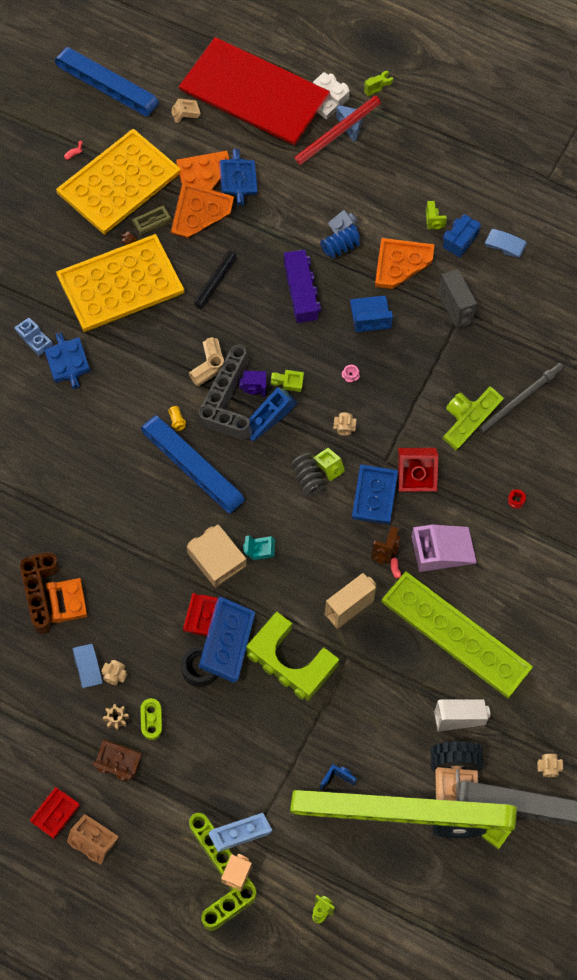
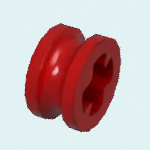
M519 489L512 490L508 497L510 507L515 509L521 508L526 500L525 493ZM514 496L520 497V501H513Z

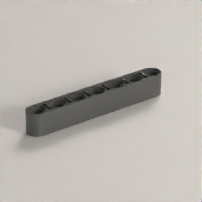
M469 781L457 783L456 801L513 805L517 807V817L577 827V801Z

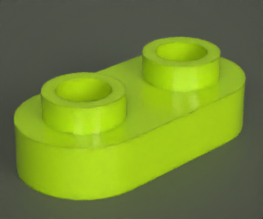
M152 698L146 699L141 704V731L148 740H155L162 734L161 705L156 699ZM148 709H155L153 713H148ZM150 728L156 729L154 733L148 732Z

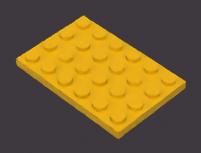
M132 129L59 186L56 192L105 235L176 178L181 168L136 130Z
M156 234L56 272L83 332L184 294V288Z

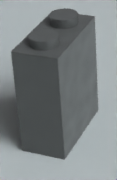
M459 269L441 274L438 295L455 327L459 328L470 325L474 319L477 303Z

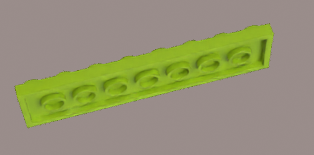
M405 572L381 600V603L508 699L533 668L532 665L408 572Z

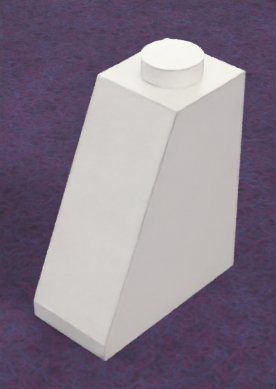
M438 700L434 711L437 730L439 732L486 725L488 718H490L489 706H485L484 700Z

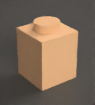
M238 854L237 857L231 855L221 878L222 883L242 891L252 868V863L243 855Z

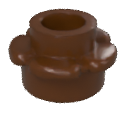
M128 231L121 234V241L125 245L137 241Z

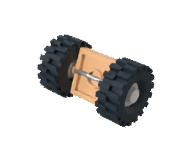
M452 741L451 743H438L430 748L431 770L436 774V800L456 801L457 783L460 781L478 783V772L483 770V749L481 745L474 744V742ZM433 825V834L442 838L466 839L468 837L475 838L476 836L485 835L486 829Z

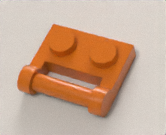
M80 578L57 583L50 582L45 585L46 591L49 592L52 623L87 617ZM62 590L66 613H60L56 591Z

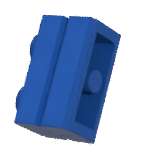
M465 214L460 219L456 218L451 231L447 230L442 238L444 240L443 248L461 257L480 233L481 223L474 219L472 220L471 217Z

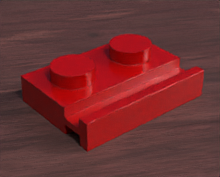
M192 593L183 632L187 631L207 637L218 598Z
M55 787L29 821L52 839H55L78 810L80 804Z

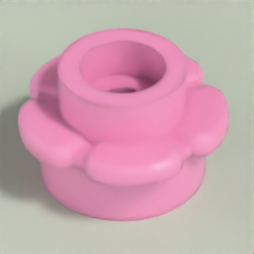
M347 365L344 371H342V377L347 382L357 381L360 377L359 370L355 365Z

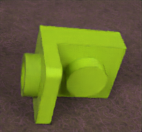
M427 201V229L438 230L445 228L447 216H439L438 208H435V201Z
M329 448L313 457L316 460V464L325 471L329 481L345 472L341 458Z

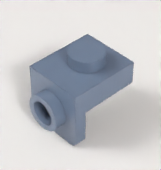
M345 210L328 222L333 232L337 234L338 231H344L345 228H350L351 225H354L356 229L359 228L357 217L352 212L348 213Z

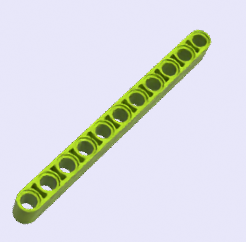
M294 790L292 792L290 813L305 816L511 831L515 830L517 807L507 804Z

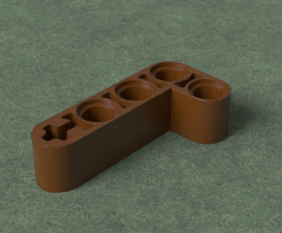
M51 552L29 556L20 562L31 621L35 631L39 634L48 633L52 627L42 578L55 575L59 570L57 558ZM47 562H54L51 566H45ZM29 566H33V567H34L33 570H31V571H26V568H27V567H29ZM32 584H38L35 589L29 588ZM36 602H42L39 607L33 606ZM42 615L43 624L40 625V620L38 616Z

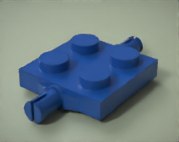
M233 149V159L220 160L219 162L221 191L227 195L237 196V205L240 206L241 203L242 206L245 204L244 195H256L258 192L255 160L241 159L240 150Z
M57 333L55 336L58 344L44 349L54 381L58 383L63 380H70L73 389H76V386L79 388L80 384L77 377L90 372L81 340L78 337L65 341L63 333H59L60 337Z

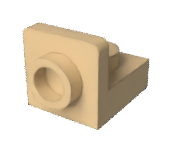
M178 99L172 107V115L176 123H179L182 117L198 118L201 114L196 100Z

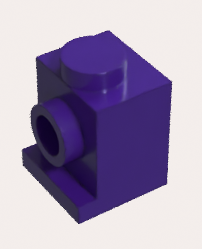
M244 371V378H240V389H243V393L252 395L262 393V397H265L266 372Z

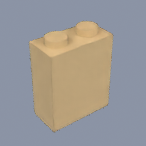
M219 524L214 528H208L202 536L193 538L187 545L188 555L215 588L246 567V558Z
M362 573L326 600L325 616L337 629L374 602L376 584L369 576L366 577Z

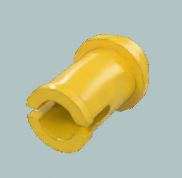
M173 406L168 409L172 420V428L176 431L185 429L186 421L182 418L180 408Z

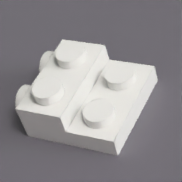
M324 72L313 81L314 84L330 91V96L318 112L325 119L329 118L337 110V106H342L349 100V87L345 83L340 84L337 82L333 74L328 75Z

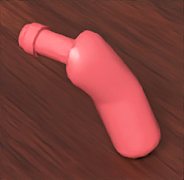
M79 141L78 148L70 149L64 155V158L70 160L74 155L81 153L83 142Z
M391 558L392 573L395 578L400 579L402 575H400L397 558Z

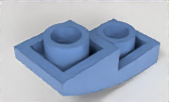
M496 229L491 230L485 241L486 247L501 250L504 255L520 258L527 244L526 241L514 235Z
M30 318L14 327L20 337L38 356L45 352L44 349L53 346L52 341L41 332L39 326Z
M93 644L72 648L81 687L85 688L102 684Z

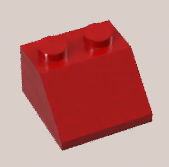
M398 448L399 491H437V449Z

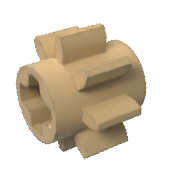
M340 413L339 417L334 418L333 429H337L339 435L348 436L351 434V431L355 432L357 419H353V415L350 413Z
M112 660L110 664L105 663L101 670L102 675H104L103 680L112 685H117L119 681L123 683L127 676V671L124 670L125 665L115 660Z
M114 704L110 710L108 708L105 709L107 716H104L103 720L108 722V729L114 727L118 731L119 727H126L124 719H128L129 715L127 713L123 714L125 711L124 706L118 708ZM114 715H118V720H114Z
M557 754L542 755V760L537 762L538 772H543V777H558L559 772L563 770V760H558Z

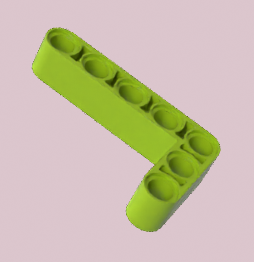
M195 813L189 820L190 830L220 875L223 876L233 854L229 849L218 852L215 845L208 846L205 844L206 839L210 837L209 832L215 828L204 814ZM198 820L205 823L200 829L193 826ZM219 855H226L229 859L226 863H219L217 857ZM248 877L242 891L245 889L251 890L253 893L252 897L245 899L241 896L242 891L229 886L231 892L203 911L201 920L205 929L209 931L218 929L255 902L256 889ZM226 902L235 904V908L232 911H225L223 906ZM208 915H215L217 921L214 924H208L205 921Z

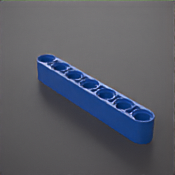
M65 47L55 58L56 65L62 70L144 116H149L159 104L158 99L153 94L69 47Z
M154 415L141 426L144 435L227 513L231 514L245 501L242 494L158 416Z

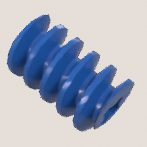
M351 225L350 228L347 227L344 231H338V234L334 233L331 237L328 236L325 240L322 239L320 244L324 253L334 259L335 252L338 256L342 254L341 249L344 253L348 252L347 246L350 250H353V243L359 247L360 237L356 227Z

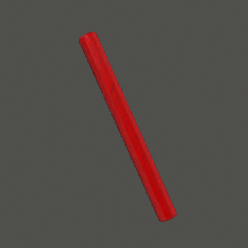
M373 96L294 157L299 165L303 164L381 104L380 99L377 96Z

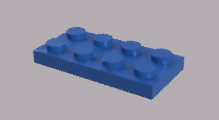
M220 596L215 605L198 668L235 683L239 678L255 611Z

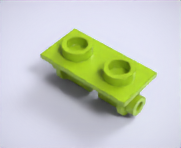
M316 895L312 919L317 924L322 923L328 914L330 916L334 914L335 907L332 905L333 902L326 896L322 895V897Z

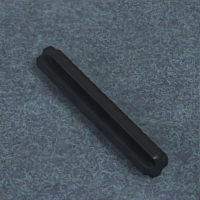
M227 251L195 299L194 305L199 309L204 307L236 259L235 252Z

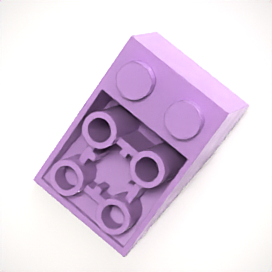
M445 525L413 527L411 537L419 572L477 563L469 527Z

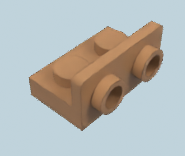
M84 814L70 830L67 843L72 848L87 855L90 860L102 864L106 854L116 844L119 836Z

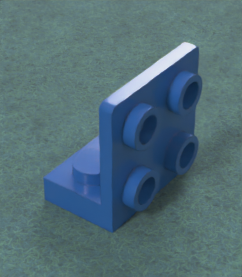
M386 296L350 300L355 332L391 328L393 316L392 311L388 310Z

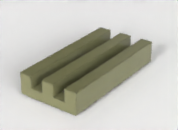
M163 205L132 219V222L141 236L172 222V218Z

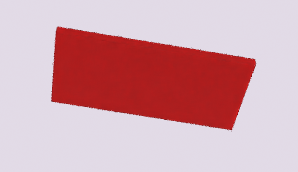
M216 37L179 85V90L294 146L330 96L329 90Z

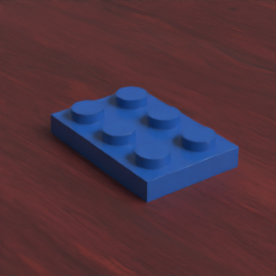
M360 464L352 519L390 525L398 470Z

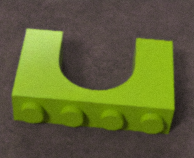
M276 611L246 646L247 657L254 663H260L264 671L269 675L274 674L278 677V681L283 686L291 687L297 697L310 701L339 666V659L323 647L312 662L304 668L290 669L282 665L278 661L275 652L279 644L291 632L292 623Z

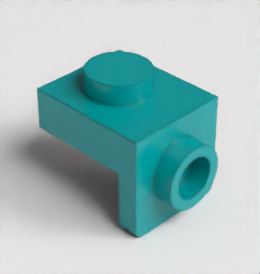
M250 535L245 536L244 552L252 560L272 558L275 552V539L272 536L253 539Z

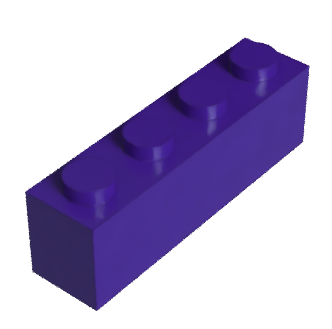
M305 250L284 252V267L296 323L318 320V313H321L320 302H316L315 298L318 295L316 286L313 287L312 284L314 282L313 271L309 270V267H311L310 257L306 256Z

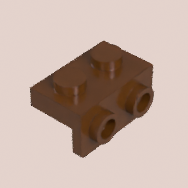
M391 526L386 543L374 541L371 559L380 564H390L392 554L396 555L401 538V536H398L399 528Z
M104 739L97 759L93 762L92 766L97 767L99 772L106 774L111 772L116 774L118 779L128 781V779L136 776L143 753Z

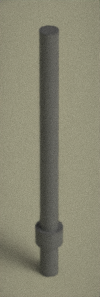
M558 363L551 370H546L541 375V378L478 427L481 433L487 431L542 385L552 381L555 375L564 369V366Z

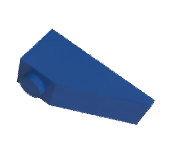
M277 387L249 418L252 435L249 438L255 441L283 419L298 402L286 390Z

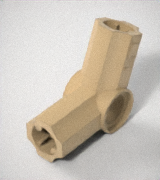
M213 337L207 338L203 342L207 361L189 372L190 378L197 386L202 385L214 376L216 377L224 363L219 341Z

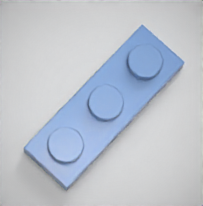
M260 813L212 829L209 832V836L217 851L220 852L267 836L272 832V829L264 814Z

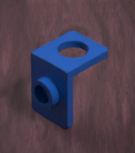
M332 764L320 784V789H324L332 774L355 786L357 778L352 776L348 769L344 767L339 768Z

